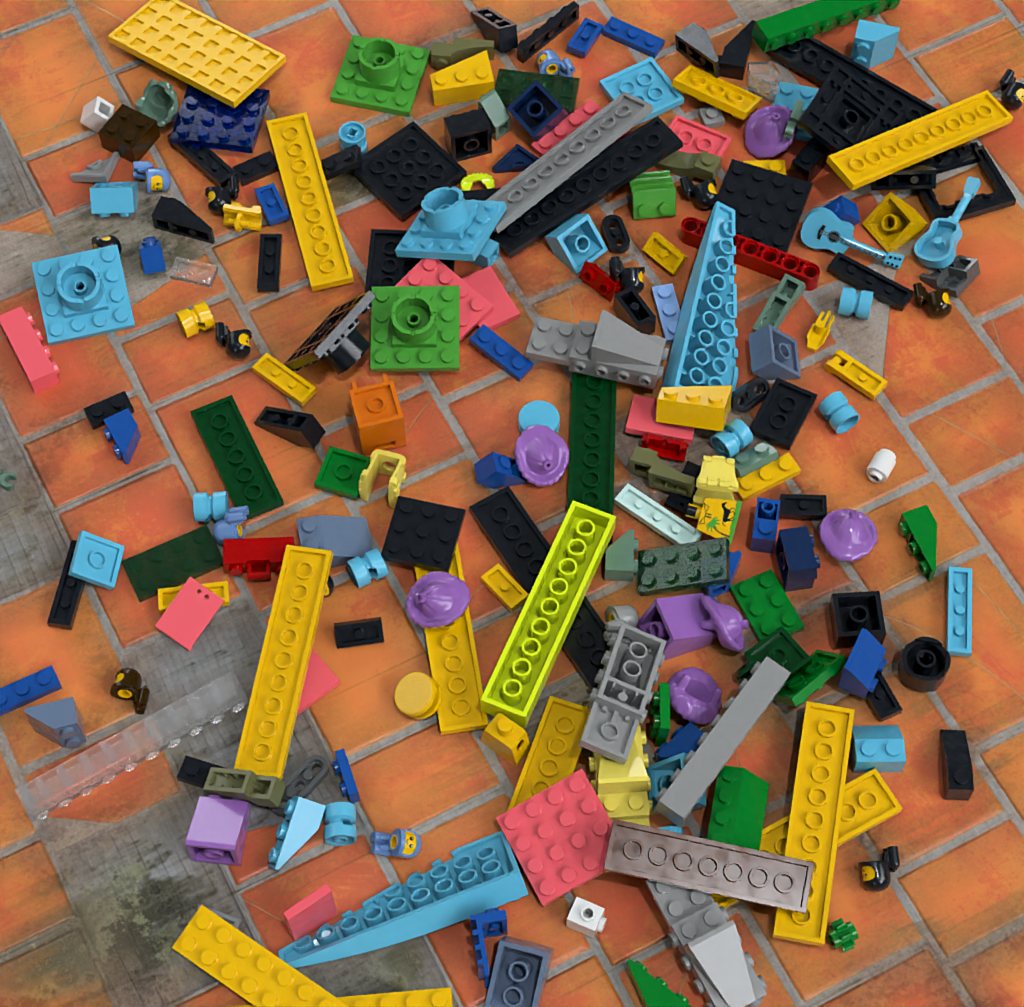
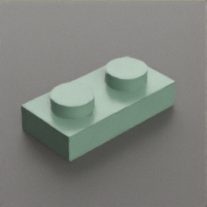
M765 441L733 457L735 459V473L740 478L779 459L778 451Z

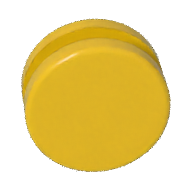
M412 672L403 677L398 683L394 695L395 704L402 713L413 719H426L439 708L442 700V690L438 682L422 672Z

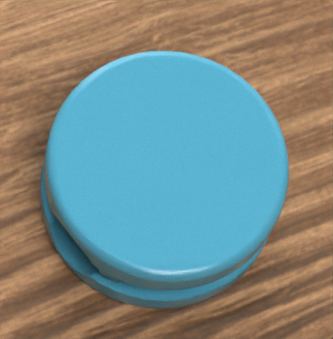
M537 400L527 403L522 407L518 415L520 435L528 426L536 424L548 426L558 434L560 426L558 410L546 401Z

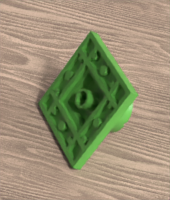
M353 35L330 95V101L410 118L431 57V50L398 44L382 37L366 38Z
M459 286L372 287V293L376 297L371 302L373 305L371 307V372L459 371Z

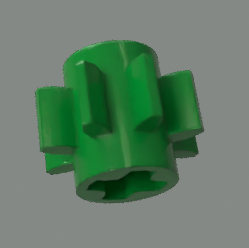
M842 918L832 922L831 926H829L831 930L827 931V937L831 946L834 949L841 947L843 953L853 949L854 945H856L855 940L858 939V933L851 921L844 923Z

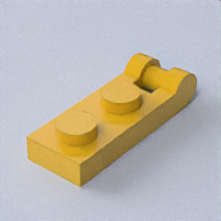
M837 350L833 354V359L828 360L824 364V369L828 373L837 375L873 401L885 389L888 381L842 350Z

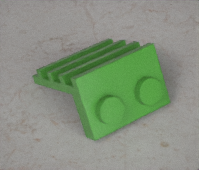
M670 170L643 172L628 182L632 194L634 219L676 216V189L672 176H670Z

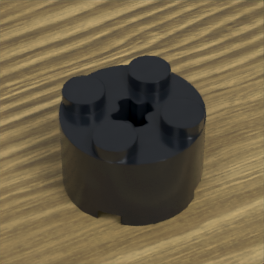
M916 638L908 643L902 652L898 664V674L901 683L905 687L918 692L936 691L943 683L951 663L950 654L942 646V643L934 638Z

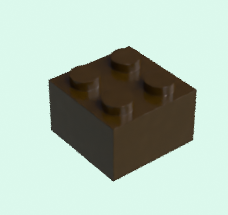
M124 104L119 107L98 132L104 149L112 153L115 151L119 152L120 157L132 163L133 161H140L160 137L157 120Z

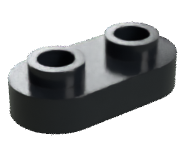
M617 215L606 216L602 221V231L609 249L616 254L625 253L630 247V237L622 218Z
M755 377L733 391L731 408L738 412H746L767 397L770 391L768 381Z

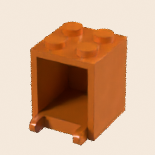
M386 373L382 374L383 382L357 388L356 381H351L352 389L349 390L352 418L363 455L371 454L376 449L388 450L407 445L404 417L393 380L388 381Z

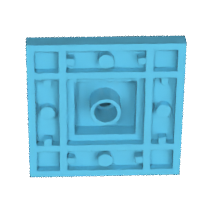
M437 188L429 192L424 197V200H422V209L396 247L397 257L475 261L506 211L505 201L465 200L463 192L459 188Z
M117 245L31 263L49 346L136 327Z

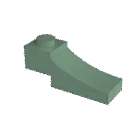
M785 273L752 329L757 331L769 324L779 330L806 289L805 283Z

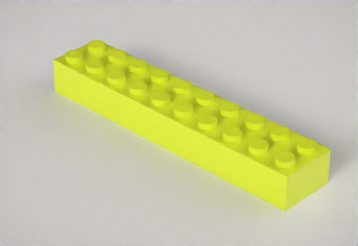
M572 501L480 699L482 712L492 716L502 713L520 727L526 728L615 531L616 516Z

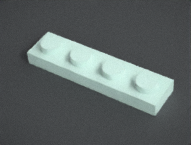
M627 484L614 499L615 505L687 553L690 552L702 537L700 531L630 484Z

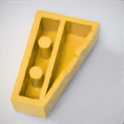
M487 50L430 75L434 107L479 100L482 95L494 89V78Z
M732 385L662 387L657 398L656 422L723 432L731 409Z

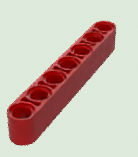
M694 217L685 218L681 223L680 240L682 243L699 249L708 223ZM739 234L733 237V244L736 246L735 264L779 281L783 279L786 273L804 282L806 291H812L817 287L820 275L818 265Z

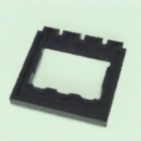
M977 142L963 145L961 149L960 147L942 152V154H937L916 163L935 167L936 174L978 162L992 185L994 192L975 195L968 203L959 221L1015 205L1016 198L983 145L979 146ZM915 189L932 220L952 216L960 200H957L953 205H939L932 189Z

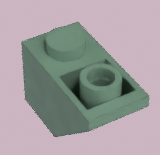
M494 89L482 95L478 100V109H485L491 125L492 138L497 141L511 130V116Z
M629 529L606 549L605 581H633V573H638V559H634V552H638V538H634V529Z

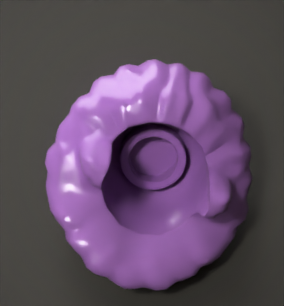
M770 105L758 109L750 115L745 126L744 139L745 146L751 155H754L756 158L775 157L788 148L798 131V125H796L791 140L783 138L792 110L786 106Z
M538 424L528 426L517 438L514 450L516 464L522 477L527 479V482L533 483L535 486H551L553 483L558 482L559 478L563 477L564 471L567 469L570 454L567 444L561 436L548 426Z
M849 508L832 511L823 518L819 526L820 539L825 550L831 557L837 558L840 561L853 562L859 560L861 557L866 556L878 541V532L874 522L862 512Z
M432 571L422 576L410 588L405 603L409 619L423 628H439L449 625L461 617L467 609L471 600L470 590L466 583L458 577L452 576L447 572Z
M703 595L701 601L704 608L710 614V619L702 621L701 628L717 631L720 644L724 648L735 652L742 651L745 644L742 630L748 629V619H743L740 612L734 607L722 604L711 596Z
M696 667L684 668L676 672L667 682L669 683L671 706L675 708V711L680 714L682 719L695 724L705 725L706 723H712L715 717L720 714L722 709V691L717 687V683L712 676L703 669H697Z

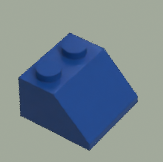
M862 628L846 662L838 687L865 699L868 691L874 692L879 680L875 678L877 671L883 672L888 659L884 658L886 649L864 628Z

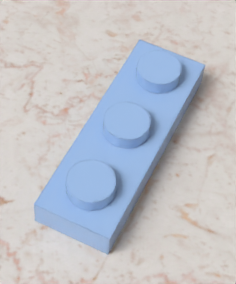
M673 283L651 287L663 337L666 338V345L673 343L680 315Z

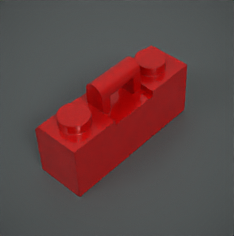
M294 538L223 539V567L225 574L240 576L243 573H247V580L271 579V570L280 574L286 545L295 546Z

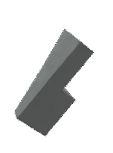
M959 255L945 268H939L930 275L922 273L919 276L920 281L935 290L949 288L950 296L958 298L980 274L978 259Z

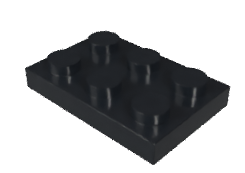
M776 378L749 429L754 436L790 451L818 395L780 378Z

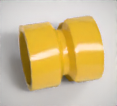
M205 301L194 304L191 310L185 308L176 312L177 320L186 338L197 335L200 329L206 331L215 327L213 316Z

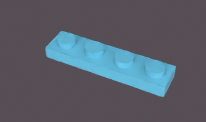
M949 566L947 570L946 651L948 650L951 656L970 657L972 653V568Z

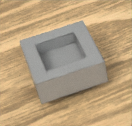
M714 106L699 109L698 115L704 126L712 129L725 125V119L721 110L715 109Z

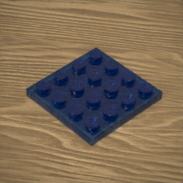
M188 84L170 136L171 144L253 153L270 99V90L256 89L236 108H233Z

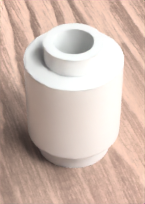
M880 449V451L876 452L866 469L868 478L875 483L886 482L896 464V455L888 449Z

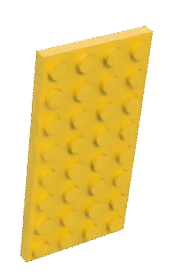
M150 0L108 35V41L115 46L233 108H236L286 62V55L178 0Z

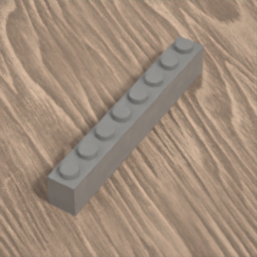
M768 656L762 663L756 662L750 671L752 677L749 681L744 679L737 688V691L740 692L736 698L730 697L724 706L726 712L723 716L718 714L710 725L713 727L709 734L704 732L697 742L699 748L696 752L691 750L684 759L685 767L682 771L677 768L669 780L672 782L668 789L663 787L657 795L656 800L659 802L655 810L678 827L687 818L789 678L791 672Z

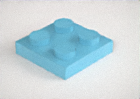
M82 530L78 535L68 575L108 590L114 589L125 546Z

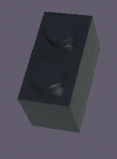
M812 138L793 159L789 176L811 182L827 164L826 160L831 155V151L815 138Z
M633 286L614 295L613 310L620 320L640 333L649 335L655 332L656 316Z

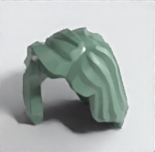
M151 79L144 89L143 96L136 101L135 108L138 112L157 120L158 127H164L167 123L171 122L178 111L177 93L174 91L173 85L167 81L162 82L159 80L157 82Z

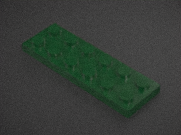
M230 395L190 411L234 507L248 506L249 515H246V521L283 506V499L233 396Z

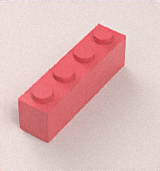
M20 306L0 315V325L36 394L60 383L57 377L60 371L55 361L50 362L49 358L52 356L47 345L42 346L41 344L43 338L39 329H33L32 325L35 323L30 312L25 313L23 307Z

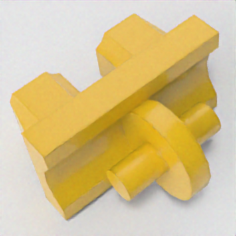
M232 202L231 205L224 204L223 225L235 227L236 232H241L243 228L256 231L261 230L262 210L260 206L253 205L250 208H246L237 202Z

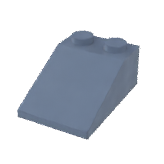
M317 515L296 519L301 547L331 550L334 554L331 568L346 565V561L357 556L363 558L364 553L373 550L367 518Z
M506 935L501 938L484 1007H539L554 948Z

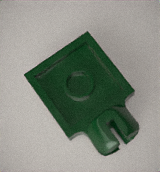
M780 626L744 653L748 661L736 671V677L740 684L744 679L749 681L752 677L750 671L756 662L762 663L768 656L791 672L787 679L788 681L812 663V659L791 635Z

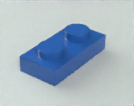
M585 18L567 44V51L585 58L602 33L603 25Z
M274 183L254 190L255 196L270 226L290 219L289 213Z
M345 750L335 751L336 760L332 762L336 775L341 774L343 782L339 783L343 797L348 796L350 803L360 801L359 793Z

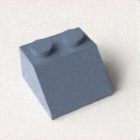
M769 324L748 335L752 373L765 380L801 378L797 340Z
M73 697L24 708L25 714L35 732L59 746L71 748L80 745V743L87 742L82 715Z

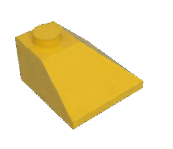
M889 192L862 224L887 252H893L914 240L928 223L913 207L892 192Z

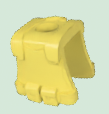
M381 449L374 450L370 456V465L360 475L359 495H361V499L364 501L369 500L378 473L391 476L388 488L389 507L395 508L398 496H400V486L406 482V458L398 453ZM385 462H391L395 467L389 466Z
M703 455L700 474L696 480L697 490L693 496L694 505L702 506L704 498L734 500L732 492H738L739 482L735 475V459H726L723 456Z

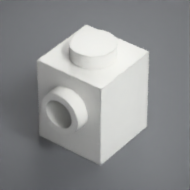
M97 96L83 106L80 123L95 132H99L113 116L115 106Z
M576 897L567 917L566 927L595 938L597 931L602 933L607 918L604 917L605 908Z

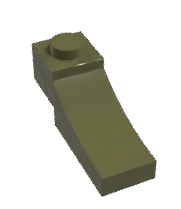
M454 37L453 44L433 42L431 51L432 68L442 70L487 50L489 60H494L495 41Z
M676 151L654 165V167L661 170H670V173L680 177L687 176L691 181H693L694 177L706 181L716 178L721 168L722 158L705 151L701 153Z
M636 446L630 458L631 474L648 478L650 487L690 498L693 497L695 477L683 474L665 464L658 458L657 451Z
M211 767L203 790L208 794L233 797L255 803L258 806L279 808L286 784L278 777L256 775L250 770Z

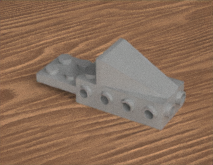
M605 310L601 311L598 324L592 321L580 320L577 325L536 316L526 349V357L569 366V371L650 389H656L658 379L662 380L664 372L662 363L667 361L669 348H666V338L640 333Z
M623 622L617 633H611L607 643L610 646V650L605 651L601 660V664L604 665L603 670L599 669L594 681L598 683L597 688L593 687L588 698L587 707L589 708V715L578 744L579 746L625 764L638 724H642L646 718L648 710L645 707L646 704L649 705L654 691L651 688L652 685L655 686L660 673L657 670L658 667L662 666L666 654H663L667 641Z
M647 880L645 884L669 927V939L675 948L678 947L681 952V961L685 969L691 971L695 978L693 983L699 994L703 993L708 1002L706 1007H758L763 1004L762 998L767 995L765 991L767 985L762 976H757L752 968L755 965L748 952L744 953L741 947L742 940L737 932L734 921L727 922L729 916L723 906L719 907L709 893Z

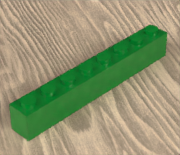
M817 0L756 21L751 35L764 53L776 50L787 44H794L796 41L805 38H811L822 32L826 33L839 26L843 27L848 23L859 21V19L862 20L865 17L877 15L889 9H895L899 5L900 0Z

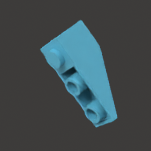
M292 796L291 800L287 801L284 808V814L286 815L283 824L281 823L278 826L276 838L278 839L275 848L273 847L268 855V862H270L268 868L279 870L319 829L326 808L325 805L299 796Z

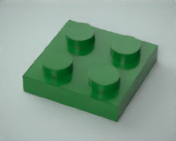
M330 446L314 482L315 488L358 500L360 475L370 465V457Z
M659 683L658 689L654 691L649 705V714L653 716V723L650 724V738H654V747H660L661 744L666 742L670 731L669 683Z

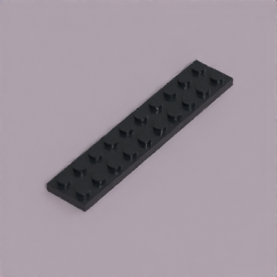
M814 37L796 41L794 44H787L776 50L765 52L768 56L820 86L833 67L839 63L903 113L895 128L938 111L935 107Z
M657 116L602 151L598 156H595L584 167L571 175L499 233L493 231L490 236L499 243V247L506 255L512 258L571 217L585 211L682 148L683 142Z
M507 486L471 505L469 511L519 585L530 594L551 546L510 487ZM585 596L562 648L592 690L593 687L597 688L598 683L594 681L599 669L603 670L604 665L601 664V660L605 651L610 650V646L607 645L608 641L604 640L605 624Z

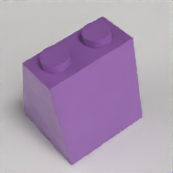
M703 593L655 599L638 620L637 628L667 641L663 654H666L664 661L709 646L718 637L717 631L701 628V622L710 619V614L704 608L701 601Z
M217 795L199 797L185 841V846L192 861L241 867L251 815L249 802L237 798H232L231 800L222 799Z

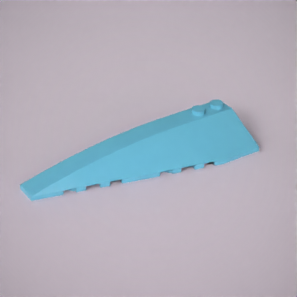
M716 201L689 279L662 387L732 385V392L736 388L738 379V367H736L738 349L735 347V338L738 337V328L735 327V318H737V284H734V276L736 275V266H734L736 246L733 244V237L736 235L735 210L719 201Z
M501 830L451 851L452 859L442 863L440 858L430 863L432 866L431 870L424 874L416 871L409 875L405 884L395 883L362 902L363 907L352 913L351 910H348L341 914L342 919L336 923L329 925L327 922L319 927L315 935L311 937L310 935H305L280 949L278 955L280 959L293 968L358 955L437 931L468 919L470 915L481 914L487 909L497 908L508 902L516 901L529 893L510 844Z

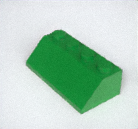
M724 766L717 776L707 839L760 850L769 783L745 768Z

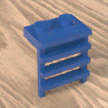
M491 908L485 910V913L470 915L479 980L484 979L486 989L489 988L490 971L484 939L508 935L506 910H500L499 908Z

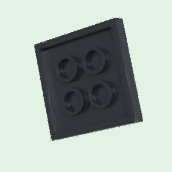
M398 496L381 552L383 560L436 572L449 573L466 515L465 509Z

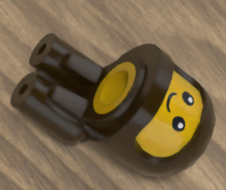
M915 283L913 285L916 303L920 307H923L926 303L930 316L943 318L949 315L952 310L949 288L928 293L926 288L922 286V283Z
M132 668L119 670L115 676V683L112 684L110 689L111 696L123 700H133L135 712L137 714H144L150 691L147 686L141 688L142 677L140 673Z

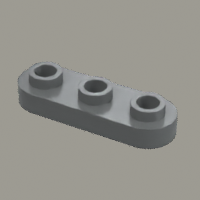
M312 755L307 758L284 782L286 787L280 803H287L289 799L291 800L292 796L306 799L328 775L329 766L327 760L321 755ZM315 767L321 768L319 772H313ZM298 785H304L302 790L296 789ZM271 807L276 815L281 817L286 815L284 814V808Z

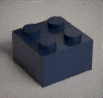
M537 80L506 108L536 141L552 131L568 115L566 110Z
M807 526L779 530L775 554L785 592L813 588L814 580L817 579L820 559L818 554H814L815 541L813 534H809Z

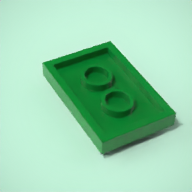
M772 569L730 586L729 591L744 618L748 619L749 626L758 642L780 626L791 636L804 630V624Z
M816 650L810 655L812 663L788 680L773 701L795 707L803 704L811 693L824 686V682L840 673L847 660L841 654Z

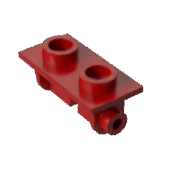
M586 260L579 278L611 302L614 294L622 291L620 282L613 280L610 276L607 277V273L599 268L596 263L592 264Z
M648 433V435L643 434L642 448H650L653 451H657L659 458L684 462L688 443L684 442L683 439L679 441L668 438L666 441L663 440V437L650 435L651 433Z

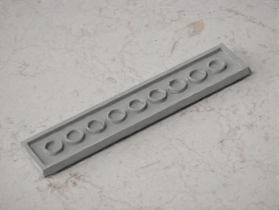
M623 92L485 201H505L507 207L493 231L499 233L571 175L584 167L595 156H598L604 149L653 111L652 105Z

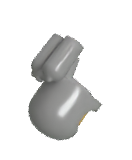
M612 605L607 607L604 640L608 641L612 632L617 633L622 622L634 628L637 627L639 616L634 607L630 605Z

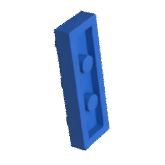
M613 16L602 29L603 36L654 59L665 44L664 39Z
M485 324L469 338L470 344L518 382L534 366V363Z
M51 665L0 688V716L62 689L53 666Z

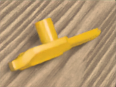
M830 310L823 321L821 319L825 313L824 311L820 313L816 323L812 324L806 337V349L816 352L825 343L835 318L832 315L825 328L831 315Z

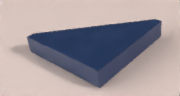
M516 144L492 167V172H522L539 158Z

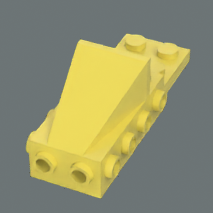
M640 723L638 724L625 764L592 751L593 757H589V771L594 772L595 780H591V785L612 822L613 819L650 827L649 815H653V801L648 800L647 791H651V780L645 769L649 768L648 754H643V745H646V732L641 731Z

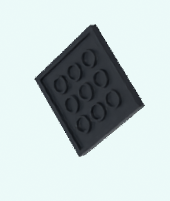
M414 121L362 155V166L350 170L401 221L422 208L421 202L429 192L441 187L451 188L464 179V177H467V171Z
M732 159L718 193V201L735 210L736 234L787 253L813 183Z
M371 229L365 292L369 290L372 292V287L395 286L422 259L397 257L395 249L408 230ZM439 259L454 272L455 260Z

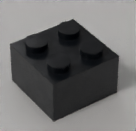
M484 108L444 118L445 145L449 155L456 162L492 153L491 125Z
M867 591L832 594L829 612L835 649L853 648L862 628L868 630L883 645L886 629L880 592Z

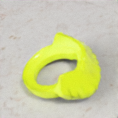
M482 172L467 175V177L461 180L460 184L461 191H469L474 182H482L487 189L495 187L493 177Z

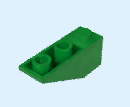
M924 505L902 513L898 523V530L907 539L910 553L916 556L920 572L926 575L928 581H932L936 571L937 522L929 507Z
M630 958L627 960L626 970L644 1007H691L685 996L678 992L676 994L668 989L669 986L663 979L658 976L654 978L647 972L646 966L641 962H634Z

